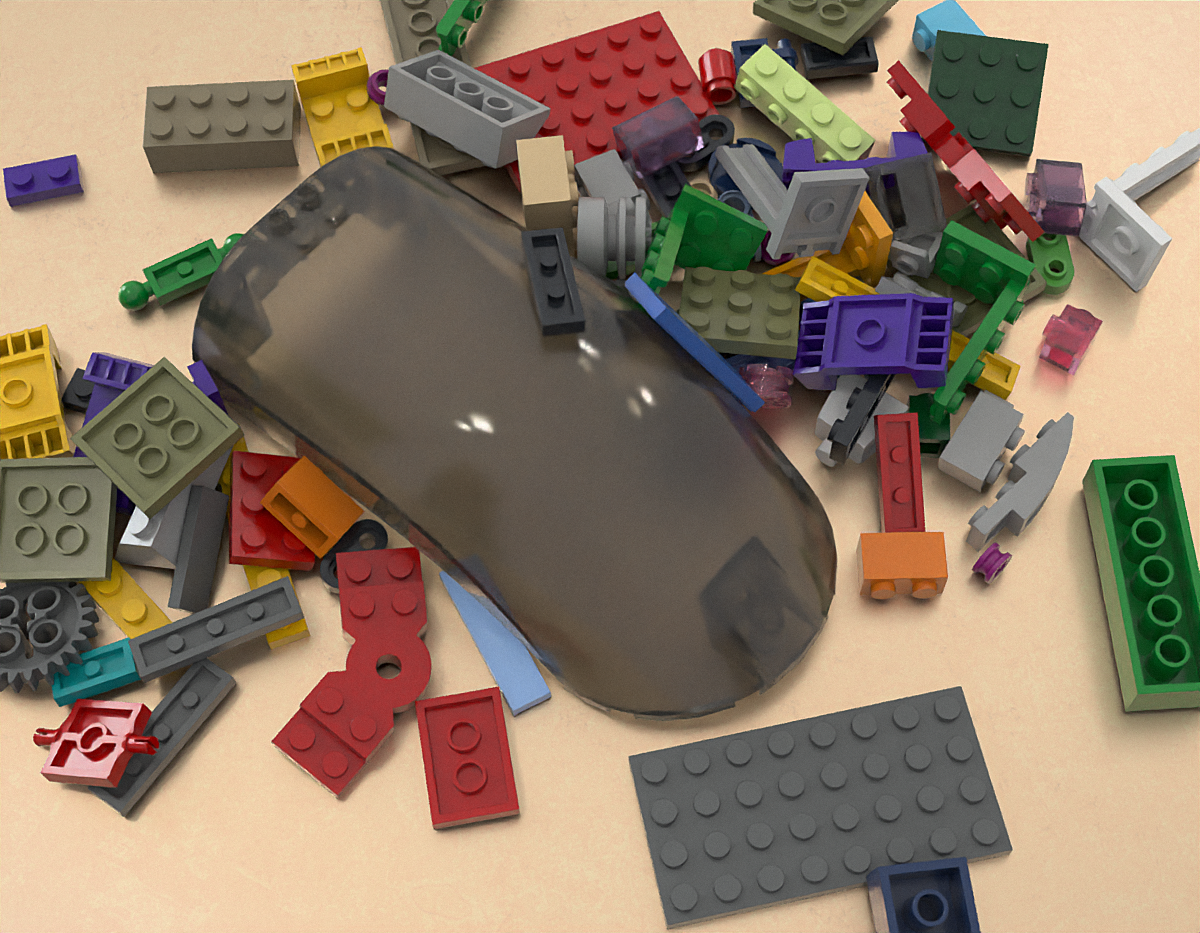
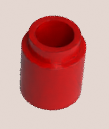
M713 48L708 50L698 60L702 91H706L707 98H710L713 104H726L735 98L737 91L735 89L737 74L734 57L731 52L724 49Z

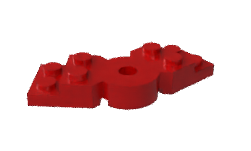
M898 60L887 70L892 76L887 81V84L901 100L906 95L911 99L909 103L900 109L904 117L899 122L907 132L919 133L959 180L954 187L969 204L974 199L976 200L971 207L985 223L992 218L1001 230L1008 225L1015 235L1023 230L1032 242L1041 236L1044 230L960 132L955 136L951 135L950 132L955 126L902 63Z
M419 546L336 553L342 638L352 645L346 659V670L327 672L299 704L300 709L271 741L276 749L337 799L393 734V714L403 713L415 707V701L421 700L424 697L429 686L432 669L431 657L426 645L420 639L427 628V612ZM390 662L398 666L400 673L395 678L385 679L377 673V668L383 663Z

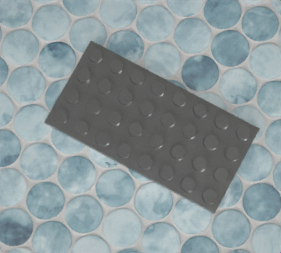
M961 686L628 756L667 929L868 886L866 875L879 866L966 857L968 864L1009 855L1013 850Z

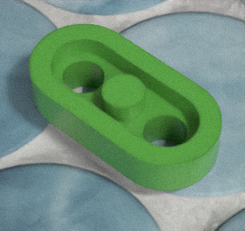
M1048 222L1039 223L1044 233L1033 242L1029 237L1027 238L1026 250L1028 259L1036 264L1035 269L1047 281L1045 290L1042 292L1058 295L1070 287L1074 277V266L1067 237L1063 229L1058 225ZM1043 237H1047V238H1050V239H1052V240L1049 241V240L1044 239ZM1056 268L1060 273L1052 272L1050 269Z

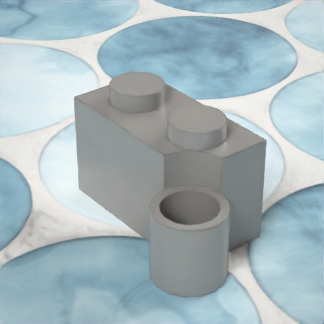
M615 149L574 165L575 182L577 183V190L580 196L605 197L609 215H616L620 197H626L627 215H636V197H646V206L650 210V202L646 192L642 188L638 190L634 183V174L628 161L622 162Z
M987 390L984 392L980 391L939 457L938 469L978 492H981L986 482L993 485L1004 468L1005 463L1001 462L1000 459L1006 449L1014 451L1025 433V430L1019 427L1024 414L1013 409V404Z

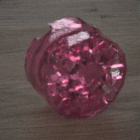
M768 364L747 365V371H744V367L738 369V373L765 402L760 407L761 409H783L792 405L793 399L788 393L789 386L794 383L793 370L782 366H777L776 369L767 368ZM736 398L737 403L743 405V404Z

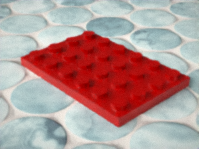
M660 11L474 68L550 108L549 117L534 138L563 135L565 151L572 150L574 165L613 149L617 151L620 159H623L661 142L668 144L674 137L709 115H719L711 99L707 98L706 91H702L699 78ZM515 160L505 166L518 191L521 192L518 160Z

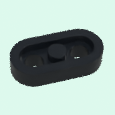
M709 115L674 137L669 144V151L682 172H692L701 168L709 162L718 146L733 144L734 124L723 115ZM712 137H719L720 139H719V140H714V139H711V138H712Z
M372 519L357 521L327 553L320 565L321 580L327 589L339 593L338 579L333 575L337 570L336 553L387 549L388 534L381 523ZM368 538L372 539L375 545L370 549H365L360 545V542Z

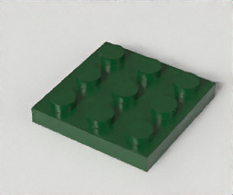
M937 30L927 94L955 126L950 132L951 135L955 136L960 132L976 150L1031 156L1034 147L1049 44ZM921 136L923 143H927L925 139Z

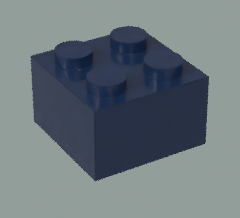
M966 857L879 866L866 875L876 933H981Z

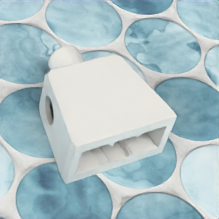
M840 375L837 380L836 390L831 391L818 415L815 435L823 442L816 449L815 454L827 466L833 467L837 463L829 458L832 442L827 440L829 432L838 418L844 421L849 410L846 409V405L853 390L856 387L862 389L867 382L860 375ZM885 393L848 458L861 464L876 452L875 415L908 413L909 407L888 393Z

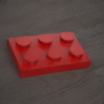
M233 450L230 458L229 564L312 570L315 563V553L259 503L276 482L301 459L300 457Z
M499 686L415 701L433 828L439 829L520 814Z

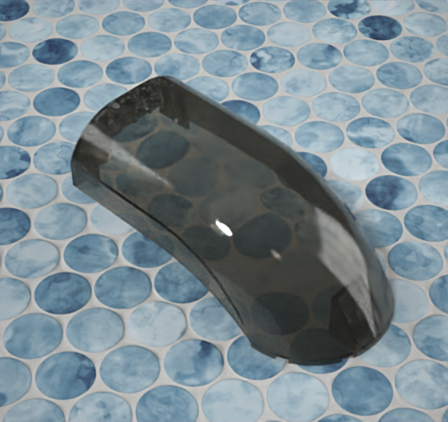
M373 146L356 149L340 155L323 165L237 241L215 271L200 302L192 339V359L194 363L200 360L203 361L223 402L300 459L306 456L341 490L370 510L438 565L506 627L559 680L566 691L610 713L611 709L630 713L634 715L635 719L670 721L699 718L736 707V701L756 691L761 695L773 687L802 661L822 633L829 618L828 611L833 596L836 595L838 557L833 528L823 504L773 439L731 392L666 332L650 314L637 307L638 302L618 285L570 255L586 320L585 332L542 337L521 247V232L530 230L405 153L388 147Z

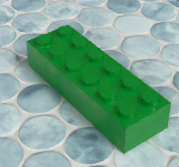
M1175 455L1092 460L1082 480L1125 711L1200 707V571Z

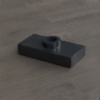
M873 37L860 38L843 55L815 42L801 43L800 53L806 79L878 72L879 62Z

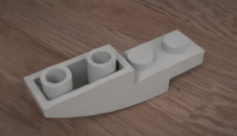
M1069 412L1057 422L1053 419L1049 420L1036 436L1038 440L1031 447L1024 444L1010 460L1013 467L1008 477V482L995 497L998 501L989 509L985 505L982 506L969 520L968 524L971 526L966 542L977 552L1004 527H1007L1018 537L1043 507L1068 454L1074 417Z

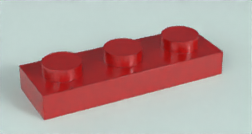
M918 412L875 415L874 430L881 533L926 532Z

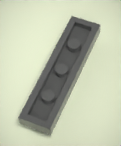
M287 576L130 639L128 643L140 677L146 683L305 617Z
M207 658L193 663L152 711L150 719L141 735L157 737L159 741V748L155 749L157 753L154 755L135 753L130 758L117 788L89 785L88 789L90 792L125 817L236 684L235 679Z

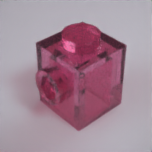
M1067 304L1061 315L1053 314L1045 326L1042 335L1047 338L1039 358L1075 375L1093 345L1103 321L1094 317L1087 310L1077 309Z

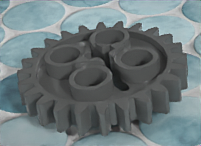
M76 582L5 583L6 587L0 589V692L10 684L14 692L19 693L24 683H28L32 691H36L39 680L45 679L51 686L54 684L53 674L60 672L62 675L68 676L70 673L66 665L70 662L75 664L83 663L78 654L79 651L92 650L93 647L88 638L98 636L94 626L95 623L99 622V617L95 612L97 607L82 583L78 585ZM27 603H28L27 613L29 614V616H30V618H31V621H29V618H28L27 615H26V604H27ZM28 639H30V642H31V644H32V646H33V657H32V658H31L32 648H31L29 642L27 641Z

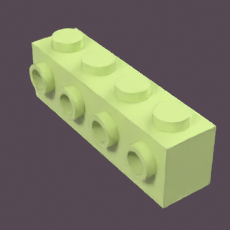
M766 44L740 67L735 89L794 141L812 138L815 159L819 163H827L832 160H865L869 157L876 140Z

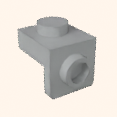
M911 222L901 242L893 240L891 243L892 267H895L903 274L918 275L928 279L935 266L943 232Z

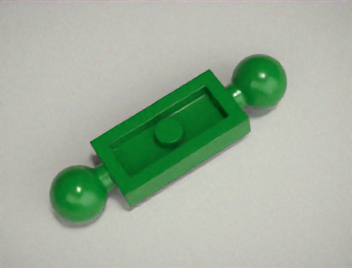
M234 233L228 236L224 241L223 247L219 249L212 238L142 269L147 281L144 283L134 280L125 282L118 291V300L125 309L130 311H138L144 308L148 303L149 297L155 295L160 306L229 275L230 273L225 262L244 263L249 260L253 254V243L248 236L241 233Z

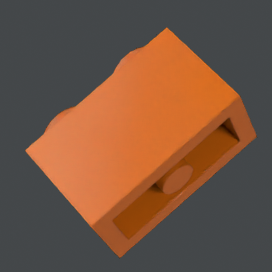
M303 456L281 477L259 502L320 559L365 512L306 456Z
M944 532L860 533L856 549L860 595H871L875 599H888L898 594H912L915 598L926 599L943 593L948 580Z

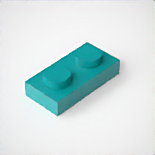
M130 637L79 654L83 663L75 664L70 662L66 665L70 673L68 676L62 675L60 672L53 674L54 684L51 686L53 698L58 706L62 707L76 702L77 699H86L141 680L128 643Z

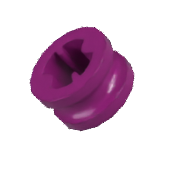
M996 542L980 556L972 568V571L976 574L983 573L985 576L984 581L988 584L996 579L1012 558V555L1008 552L1005 554L1001 553L999 550L1000 545Z

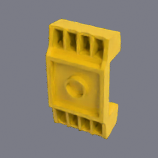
M362 47L291 65L326 187L343 181L347 182L354 178H362L369 174L398 168L387 124H384L378 104L367 93V82L370 75Z
M47 324L0 336V459L65 458L74 456L76 446L70 439L73 435L65 423L56 373L57 369H61L56 342Z

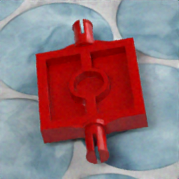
M77 699L68 718L56 730L38 728L36 729L38 734L33 735L35 745L51 746L49 756L40 774L49 782L117 788L132 755L135 753L148 755L157 753L155 750L159 748L157 737L141 736L152 711L144 703Z

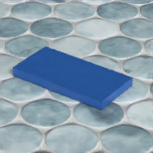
M635 272L624 282L626 284L625 287L650 316L751 412H756L765 403L733 366Z

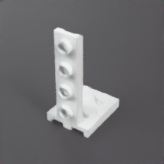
M1200 127L1193 132L1185 131L1167 148L1159 147L1140 165L1137 162L1133 163L1114 181L1106 176L1095 183L1094 189L1096 191L1093 198L1086 202L1082 211L1084 216L1081 222L1073 229V232L1136 292L1148 284L1173 238L1138 207L1134 201L1200 159Z

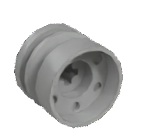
M579 197L577 226L578 278L604 279L608 261H616L620 279H626V261H635V273L641 277V269L648 256L646 253L651 244L652 219L646 206V197H636V215H627L626 197H620L616 215L608 214L605 197Z

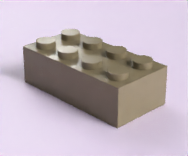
M294 80L147 87L143 149L152 172L299 166L301 106Z

